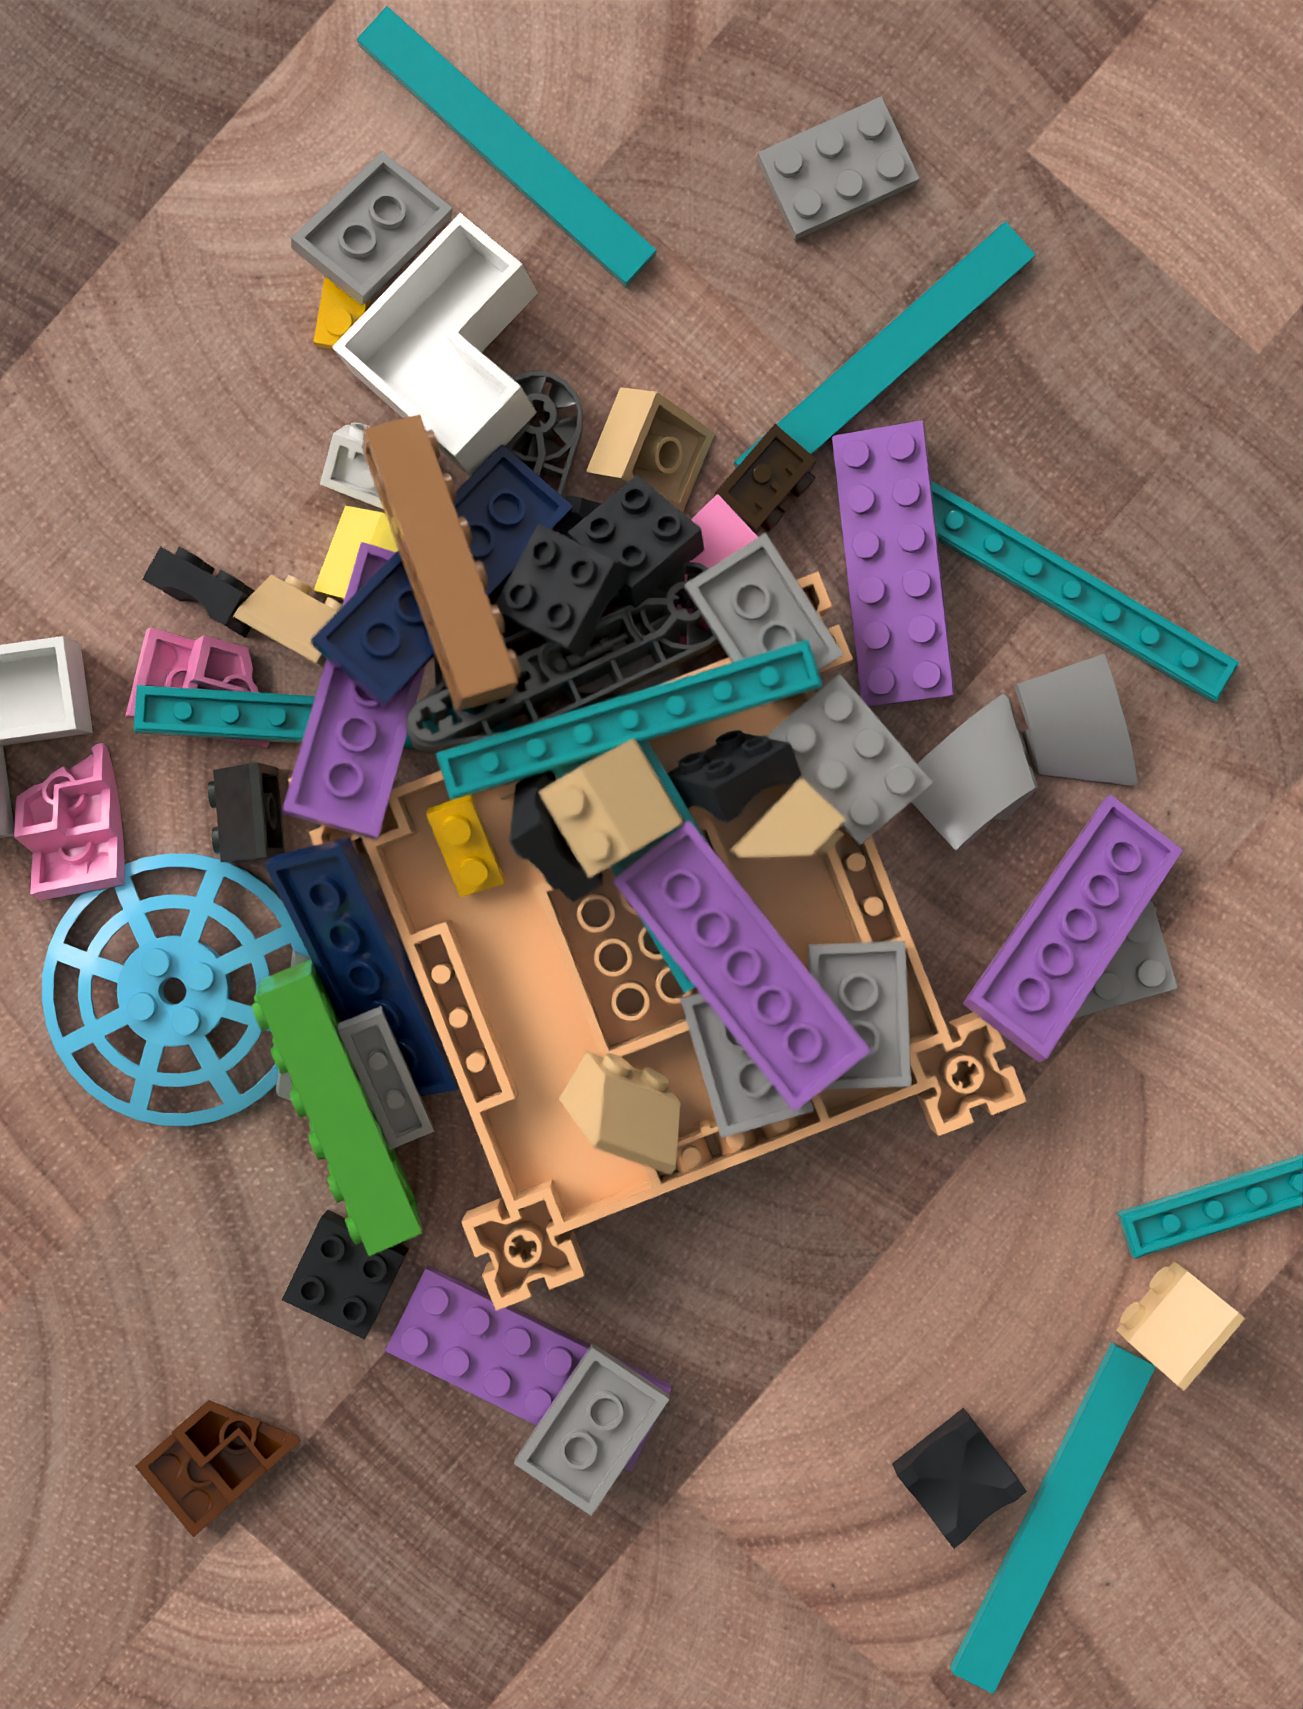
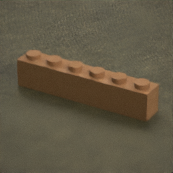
M420 414L364 428L362 450L456 712L511 696L517 685V678L521 677L519 662L513 650H506L501 634L504 633L503 619L496 605L490 606L485 589H488L487 575L481 561L474 562L469 545H472L470 528L465 517L458 518L453 505V502L456 501L454 484L448 473L442 474L437 458H440V449L434 431L432 429L426 431Z

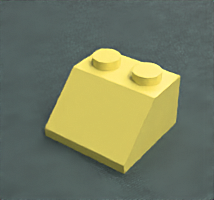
M345 506L315 585V592L341 602L344 601L361 541L393 552L398 551L384 513Z

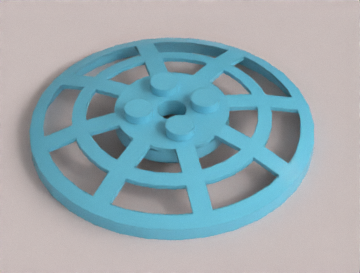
M171 853L145 857L125 864V885L114 886L123 910L115 914L99 930L90 943L87 952L63 942L69 929L83 909L108 888L83 892L73 902L59 922L48 946L42 973V1005L46 1027L55 1051L71 1076L91 1096L110 1109L132 1119L161 1126H192L215 1122L238 1113L264 1097L276 1086L278 1069L275 1064L254 1087L243 1094H240L227 1073L228 1070L236 1066L250 1052L262 1033L254 1016L252 1006L231 1000L232 984L229 973L251 963L254 969L257 993L260 980L270 976L269 965L265 955L290 943L294 951L309 956L279 894L266 882L244 868L230 862H221V859L200 854ZM165 867H188L206 871L196 897L168 894L150 897L142 901L139 898L131 876L143 871ZM224 877L239 883L255 894L274 913L282 927L256 939L252 931L239 917L223 906L214 903ZM167 908L190 910L181 935L159 938L156 937L146 913ZM208 917L214 918L227 927L239 939L242 946L220 957L212 947L202 942L200 939ZM129 923L139 948L129 956L124 965L100 957L102 950L112 936ZM57 961L80 969L78 1001L85 1026L65 1037L62 1036L57 1023L53 1000L54 973ZM94 975L118 983L117 999L119 1008L99 1019L96 1017L92 999ZM172 977L180 979L186 987L185 998L179 1004L169 1002L164 996V985ZM224 1018L248 1025L246 1032L237 1045L219 1059L207 1036L220 1025ZM129 1025L136 1034L146 1040L140 1064L138 1065L122 1055L109 1042L106 1035ZM94 1043L98 1051L113 1066L126 1075L135 1078L130 1104L115 1098L98 1086L79 1067L72 1053ZM189 1044L202 1067L199 1070L184 1073H163L158 1071L165 1046L177 1047ZM208 1080L224 1103L211 1109L190 1113H160L148 1110L154 1085L184 1087L201 1084Z

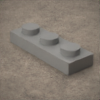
M382 1006L338 1023L339 1035L390 1148L393 1149L434 1132L433 1123Z

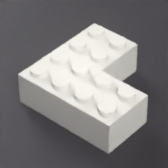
M461 213L454 218L332 347L349 370L402 418L420 414L426 431L431 429L434 431L440 452L469 477L502 444L505 446L537 413L521 386L484 356L482 352L538 292L523 264Z
M64 636L0 645V838L14 836V821L3 746L93 733L81 644Z

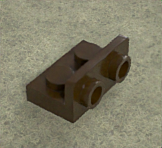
M774 424L719 487L714 497L718 494L755 534L762 528L769 533L786 513L781 506L789 496L793 494L799 498L815 480L816 477L810 472L813 470L817 459L777 424Z

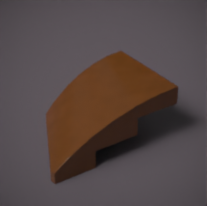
M208 1400L173 1430L168 1438L135 1465V1467L194 1538L301 1440L295 1434Z

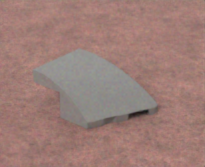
M1105 653L1014 685L1029 728L1021 733L1036 775L1065 777L1076 780L1121 784L1124 786L1138 784L1136 766L1124 713Z
M1004 693L970 717L918 763V766L933 783L911 802L955 851H963L994 819L1007 820L1038 789L1032 767L1028 765L1026 759L1027 750L1023 736L1018 732L1011 709L1013 706L1012 700Z

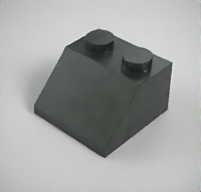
M258 762L213 770L214 781H209L208 799L211 808H216L218 826L212 828V846L215 854H220L221 862L265 860L285 853L278 768Z

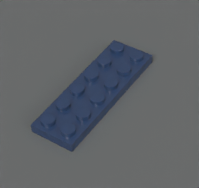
M503 444L455 492L456 501L453 502L458 518L465 517L472 536V545H469L473 560L474 562L481 561L488 580V589H485V593L488 599L512 574L537 525H543L554 531L570 514L573 508L568 501ZM399 551L311 638V645L383 708L436 655Z
M346 837L275 855L264 865L341 1021H346L382 1006L420 1096L458 1090L460 1087L417 977L351 838Z

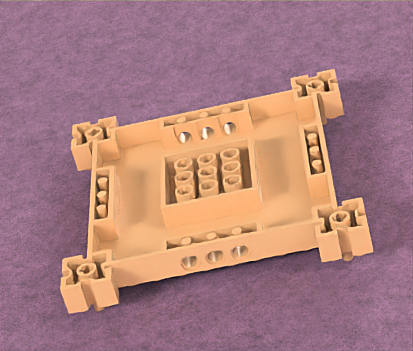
M819 572L797 579L796 581L819 617L827 615L832 605ZM840 625L828 628V631L844 655L818 671L820 676L843 668L853 660ZM728 657L726 659L710 664L708 666H705L688 674L682 675L670 681H674L683 677L697 674L732 662ZM814 690L769 703L762 708L760 706L654 738L648 740L666 773L679 766L678 762L680 759L695 752H704L716 745V739L729 731L741 730L747 734L767 736L816 693ZM441 770L391 789L377 840L324 825L309 832L313 845L350 837L359 857L366 855L362 841L364 842L504 1199L507 1211L502 1199L499 1198L467 1211L461 1222L474 1256L478 1257L489 1253L492 1260L486 1264L482 1277L496 1311L532 1297L535 1285L534 1280L539 1278H545L550 1290L585 1276L586 1261L573 1229L912 1095H917L929 1128L938 1136L974 1123L969 1109L980 1105L987 1113L994 1115L1027 1102L1014 1067L1003 1060L996 1062L993 1053L1006 1049L999 1031L972 1012L947 1022L952 1033L950 1036L872 836L861 845H857L845 829L839 825L838 829L843 835L824 855H817L814 852L810 856L735 858L729 852L734 844L792 784L774 785L761 791L748 802L740 816L728 823L718 821L708 811L697 806H692L688 810L711 849L807 970V944L905 941L911 1086L822 1090L811 1099L814 1110L812 1112L724 1138L720 1136L680 1000L681 997L698 993V989L694 987L686 993L683 992L639 915L612 880L616 876L610 866L601 871L603 873V884L572 902L559 889H553L546 882L543 874L528 859L524 860L516 854L509 841L515 786L522 779L472 794L505 875L504 884L461 898L426 816L428 808L451 801ZM396 776L393 784L398 783ZM587 1051L602 1057H606L607 1053L615 1054L626 1060L636 1070L643 1072L648 1067L658 1071L669 1080L668 1088L680 1101L676 1167L671 1175L594 1148L563 1106L559 1098Z

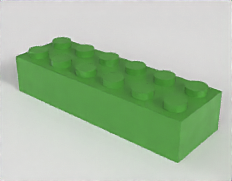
M307 960L261 979L257 993L254 996L255 1003L251 1005L254 1016L262 1031L270 1029L274 1044V1047L270 1048L272 1057L281 1075L289 1072L293 1090L289 1091L292 1103L300 1118L307 1115L310 1120L309 1125L312 1132L308 1134L310 1144L318 1160L327 1159V1167L330 1173L327 1176L328 1185L335 1201L339 1203L344 1200L346 1203L345 1208L348 1218H345V1222L354 1244L357 1245L363 1242L368 1256H371L422 1234L419 1205L395 1149H391L339 1035L337 1024L340 1021L312 960Z

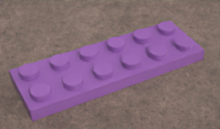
M921 420L832 436L861 699L868 707L953 697L955 696L925 423Z
M361 541L342 607L396 552ZM328 659L326 660L281 814L377 840L408 732L406 727L407 716L415 706L426 665L383 708Z
M1111 794L1108 795L1097 807L963 1004L1038 1063L1047 1059L1183 850Z
M689 820L612 880L794 1112L871 1052Z
M427 1265L385 1351L528 1422L538 1425L591 1345L511 1305L496 1311L490 1295ZM618 1359L668 1394L670 1393L671 1384ZM655 1422L653 1423V1425L651 1426V1428L649 1429V1431L647 1432V1434L645 1435V1437L643 1438V1440L641 1441V1443L639 1444V1446L637 1447V1449L625 1465L624 1469L630 1472L632 1471Z

